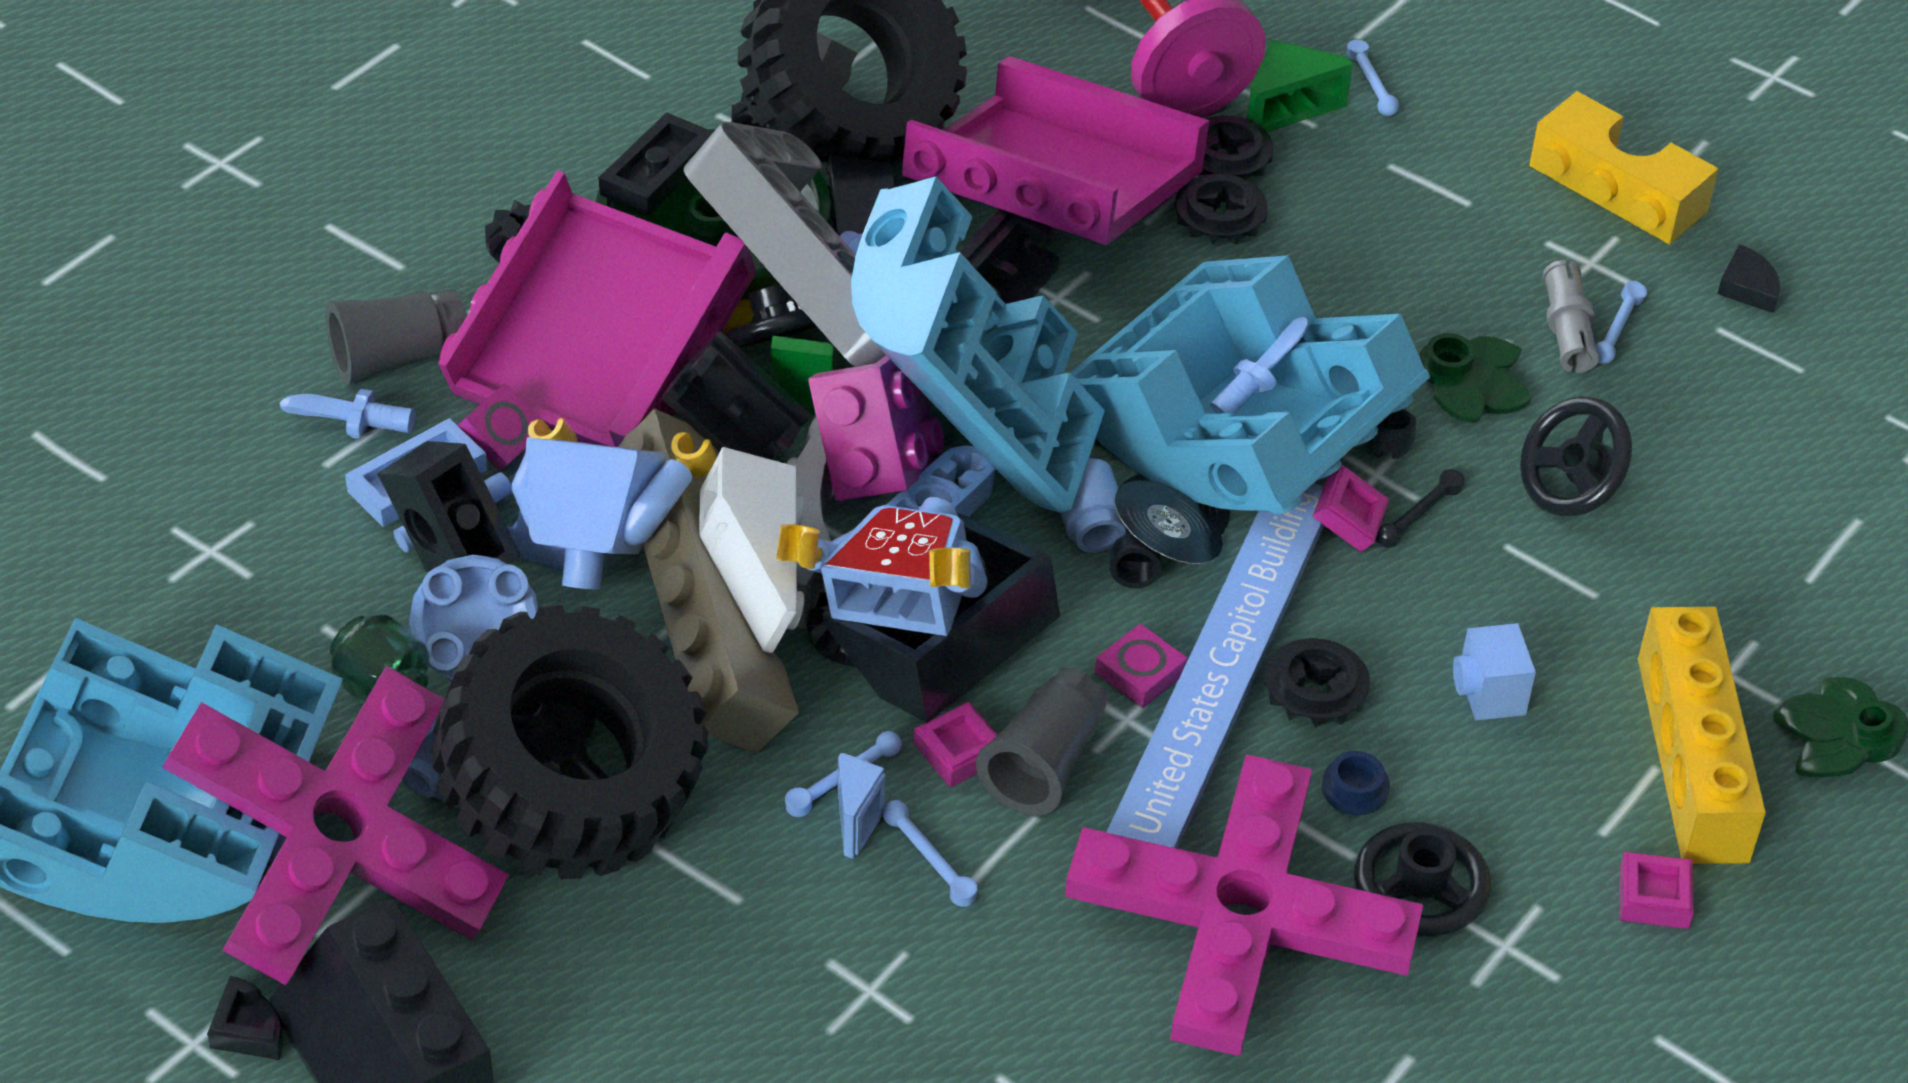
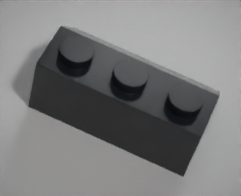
M958 512V517L964 523L966 540L978 548L987 577V586L978 597L969 598L962 595L951 630L947 636L831 618L830 609L822 613L825 627L877 695L886 702L927 723L1060 617L1051 555Z
M393 897L328 926L303 956L286 985L281 984L269 999L279 1017L281 1026L315 1083H494L490 1049Z

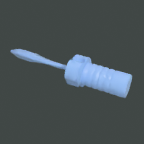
M1306 317L1294 319L1256 363L1247 359L1241 360L1233 368V372L1236 375L1235 379L1210 403L1213 411L1216 414L1232 413L1234 415L1255 391L1264 392L1272 390L1276 386L1277 381L1269 370L1303 337L1309 325L1308 319Z
M360 389L356 394L354 402L315 394L292 395L280 402V408L287 413L347 421L346 433L352 438H360L368 426L411 433L416 416L415 410L411 408L375 403V392L367 389Z

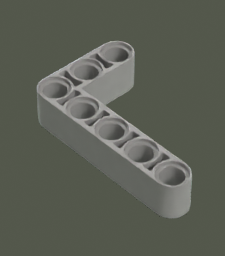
M727 121L721 122L684 166L685 175L852 365L858 367L875 364L886 354L859 325L852 306L851 279L856 254L801 193L802 189L821 169L820 159L804 142L790 133Z

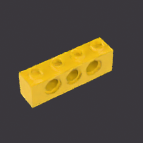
M1651 607L1638 655V663L1681 859L1693 860V864H1750L1766 812L1716 607Z

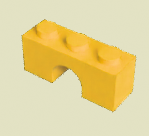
M1576 91L1537 122L1529 163L1530 167L1670 245L1708 212L1719 168L1672 142L1658 153L1648 156L1631 155L1619 150L1617 144L1624 116L1586 95Z

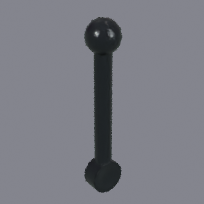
M1453 469L1443 471L1436 488L1393 524L1386 523L1380 526L1376 536L1377 542L1386 548L1397 545L1400 540V533L1445 495L1461 493L1465 481L1463 474Z

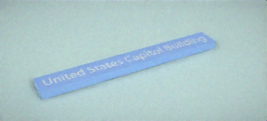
M1313 483L1303 492V502L1288 512L1271 514L1269 511H1258L1110 823L1107 833L1178 849L1324 528L1322 523L1312 517L1324 486Z

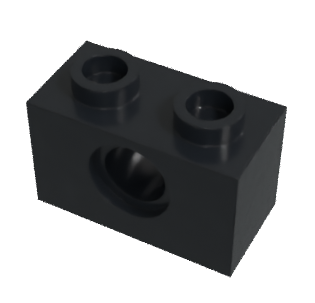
M426 441L377 473L427 573L435 567H439L447 560L469 555L496 558L506 564L521 556L466 444Z

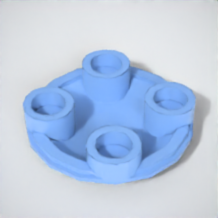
M478 555L447 560L439 567H435L427 573L413 596L409 625L414 646L431 669L452 681L463 656L469 655L474 641L487 629L499 630L504 618L520 611L527 612L530 618L533 619L538 610L536 594L528 584L526 575L514 565L506 564L496 558Z

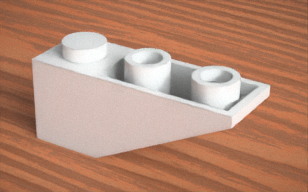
M722 447L700 488L699 537L762 650L773 653L786 629L794 630L798 625L804 606V594L802 591L797 590L796 580L801 566L798 562L776 560L780 526L783 524H799L802 515L803 497L796 494V466Z

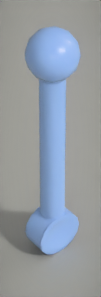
M1362 40L1350 41L1347 44L1346 55L1350 60L1359 63L1379 99L1377 104L1378 111L1384 116L1396 114L1400 107L1399 101L1393 95L1388 94L1368 59L1369 45Z
M1629 281L1625 284L1621 292V297L1624 301L1604 340L1595 345L1599 353V364H1609L1613 361L1616 355L1614 345L1633 307L1641 305L1644 301L1647 290L1640 282Z
M893 731L882 732L877 737L876 745L856 758L872 763L881 756H895L901 749L902 741L899 735ZM838 769L808 789L798 787L789 790L785 796L786 811L794 817H803L811 812L812 801L838 785Z
M899 800L888 802L882 811L885 822L890 826H898L950 886V899L955 905L961 907L972 905L977 898L976 882L972 878L959 876L908 818L909 810L905 803Z

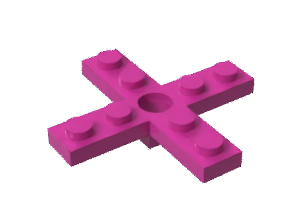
M386 666L325 771L203 702L200 703L162 768L286 837L222 951L286 985L349 873L473 940L480 931L509 874L387 806L434 723L444 698ZM317 813H330L342 818L351 828L354 840L338 842L329 839L319 831L314 822L313 815Z
M1246 754L1218 858L1082 827L1066 879L1065 897L1198 928L1172 1022L1170 1040L1241 1057L1265 961H1267L1271 945L1408 976L1423 904L1287 874L1310 787L1312 769ZM1245 904L1257 909L1259 913L1242 915L1234 913L1224 906Z

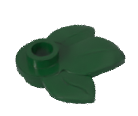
M1443 333L1432 337L1419 353L1424 369H1427L1430 375L1427 381L1434 385L1435 401L1452 417L1461 421L1476 423L1480 420L1484 410L1490 413L1507 414L1520 410L1530 404V393L1508 370L1517 362L1522 351L1519 346L1490 336H1479L1468 340L1457 334Z
M1825 678L1821 683L1820 694L1806 693L1793 696L1783 702L1773 713L1774 722L1798 737L1807 740L1796 762V773L1802 776H1842L1853 773L1865 761L1873 763L1887 761L1899 753L1908 737V721L1904 712L1891 703L1879 701L1870 686L1853 678Z

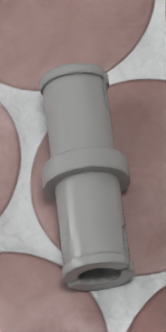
M1559 260L1548 265L1542 275L1550 303L1546 313L1549 329L1556 334L1562 368L1567 372H1571L1573 368L1571 356L1573 355L1576 373H1582L1594 368L1599 361V353L1595 346L1591 328L1595 321L1594 308L1592 303L1585 298L1579 265L1574 261H1570L1568 267L1571 277L1568 278L1566 260Z

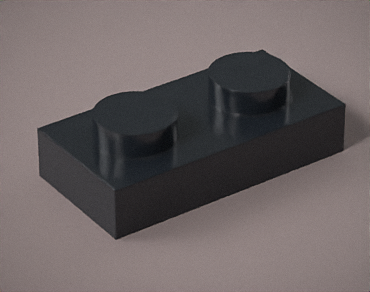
M666 112L598 177L600 195L649 216L687 179L683 170L684 166L710 137L713 131Z

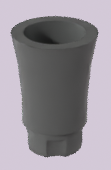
M454 289L442 290L431 294L428 291H421L401 296L367 300H332L327 302L325 311L327 335L332 357L338 373L345 384L353 383L379 371L412 361L440 356L446 339L452 333H457L467 317L461 297Z
M1062 668L1056 676L1051 677L1045 684L1039 686L1005 729L986 744L977 755V774L988 793L1002 805L1025 815L1039 816L1055 810L1061 801L1070 774L1084 748L1096 732L1098 720L1106 708V695L1102 686L1092 681L1086 672L1076 668Z

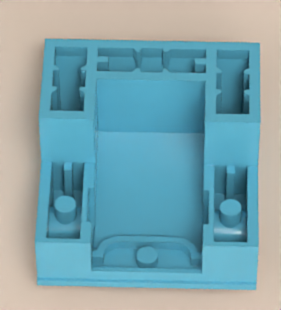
M937 177L892 189H881L862 234L855 255L851 279L852 306L859 325L1021 496L1045 509L1056 512L1070 511L1105 412L1070 372L1064 373L1078 333L1044 295L1005 304L998 297L997 292L960 252L955 250L957 243L964 240L973 216Z
M1288 255L1203 262L1070 372L1105 410L1096 439L1129 468L1152 482L1169 486L1185 494L1197 503L1220 509L1269 511L1271 514H1282L1299 506L1304 500V491L1315 481L1335 473L1342 465L1340 459L1354 446L1361 445L1375 437L1378 433L1377 425L1389 414L1400 411L1410 405L1414 400L1412 393L1430 378L1428 370L1424 369L1401 314L1316 318ZM1306 317L1309 325L1303 337L1269 370L1277 381L1276 386L1270 391H1255L1234 415L1232 413L1216 414L1211 408L1210 403L1235 379L1236 375L1233 372V368L1241 360L1245 359L1256 363L1294 319Z
M75 618L0 770V887L49 906L87 916L126 922L170 923L203 919L233 910L251 901L279 833L162 767L201 702L309 762L343 678L217 624L195 669Z

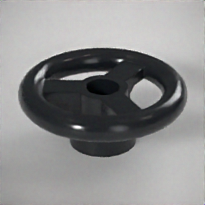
M779 284L749 293L748 298L754 316L749 324L729 330L725 335L739 348L772 341V336L786 337L817 328V326Z
M1579 396L1553 405L1531 427L1522 448L1520 472L1524 488L1530 498L1541 509L1559 516H1579L1599 508L1616 493L1628 472L1632 457V438L1629 427L1624 417L1614 406L1599 398ZM1589 415L1576 437L1567 439L1559 447H1542L1550 432L1558 424L1573 416ZM1607 427L1612 436L1613 449L1602 443L1603 432ZM1557 467L1566 472L1568 479L1576 485L1580 496L1563 498L1551 493L1541 480L1539 468Z
M1402 823L1379 831L1363 845L1354 865V881L1357 890L1397 899L1409 895L1419 898L1433 897L1453 908V910L1443 914L1421 915L1417 935L1421 936L1448 934L1471 924L1484 910L1491 893L1489 868L1478 849L1460 834L1431 823ZM1401 844L1397 872L1390 878L1375 882L1374 872L1379 858L1389 849ZM1455 857L1463 863L1468 871L1471 882L1470 891L1461 887L1452 876Z

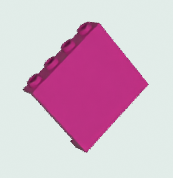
M1009 56L998 63L995 96L945 129L941 130L914 120L907 122L902 176L917 181L937 177L952 193L1108 245L1202 173L1209 120Z
M557 170L546 189H541L535 195L530 206L529 216L517 236L511 237L504 245L500 256V263L488 283L481 285L475 292L471 301L470 312L457 333H452L446 339L441 350L438 365L452 393L481 404L506 382L538 419H543L552 431L557 425V420L564 418L575 432L577 442L618 447L627 433L635 429L653 409L673 417L675 410L661 398L681 367L719 331H723L756 274L750 250L739 237L728 233L723 235L719 244L715 247L573 194L565 173Z

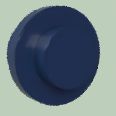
M1362 751L1345 752L1339 755L1324 771L1322 793L1327 802L1341 812L1351 815H1366L1379 810L1387 801L1390 790L1388 775L1382 763L1369 753Z

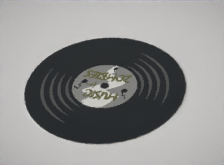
M1144 480L1127 482L1117 490L1115 507L1120 519L1137 539L1152 550L1168 558L1192 564L1210 562L1221 553L1223 541L1216 523L1199 504L1185 494L1169 486Z

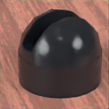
M1405 409L1391 413L1377 425L1378 433L1376 436L1367 441L1368 447L1376 456L1382 457L1383 452L1392 453L1393 459H1399L1413 446L1416 433V418Z
M1125 533L1115 541L1110 552V573L1113 579L1124 587L1134 589L1144 588L1154 583L1161 572V554L1146 546L1132 533Z

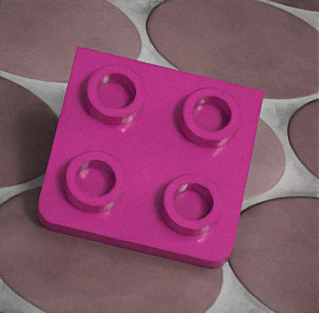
M887 355L875 364L816 373L808 379L836 501L908 490L919 480L920 474L943 452L944 435L942 426L937 417H931L928 398Z

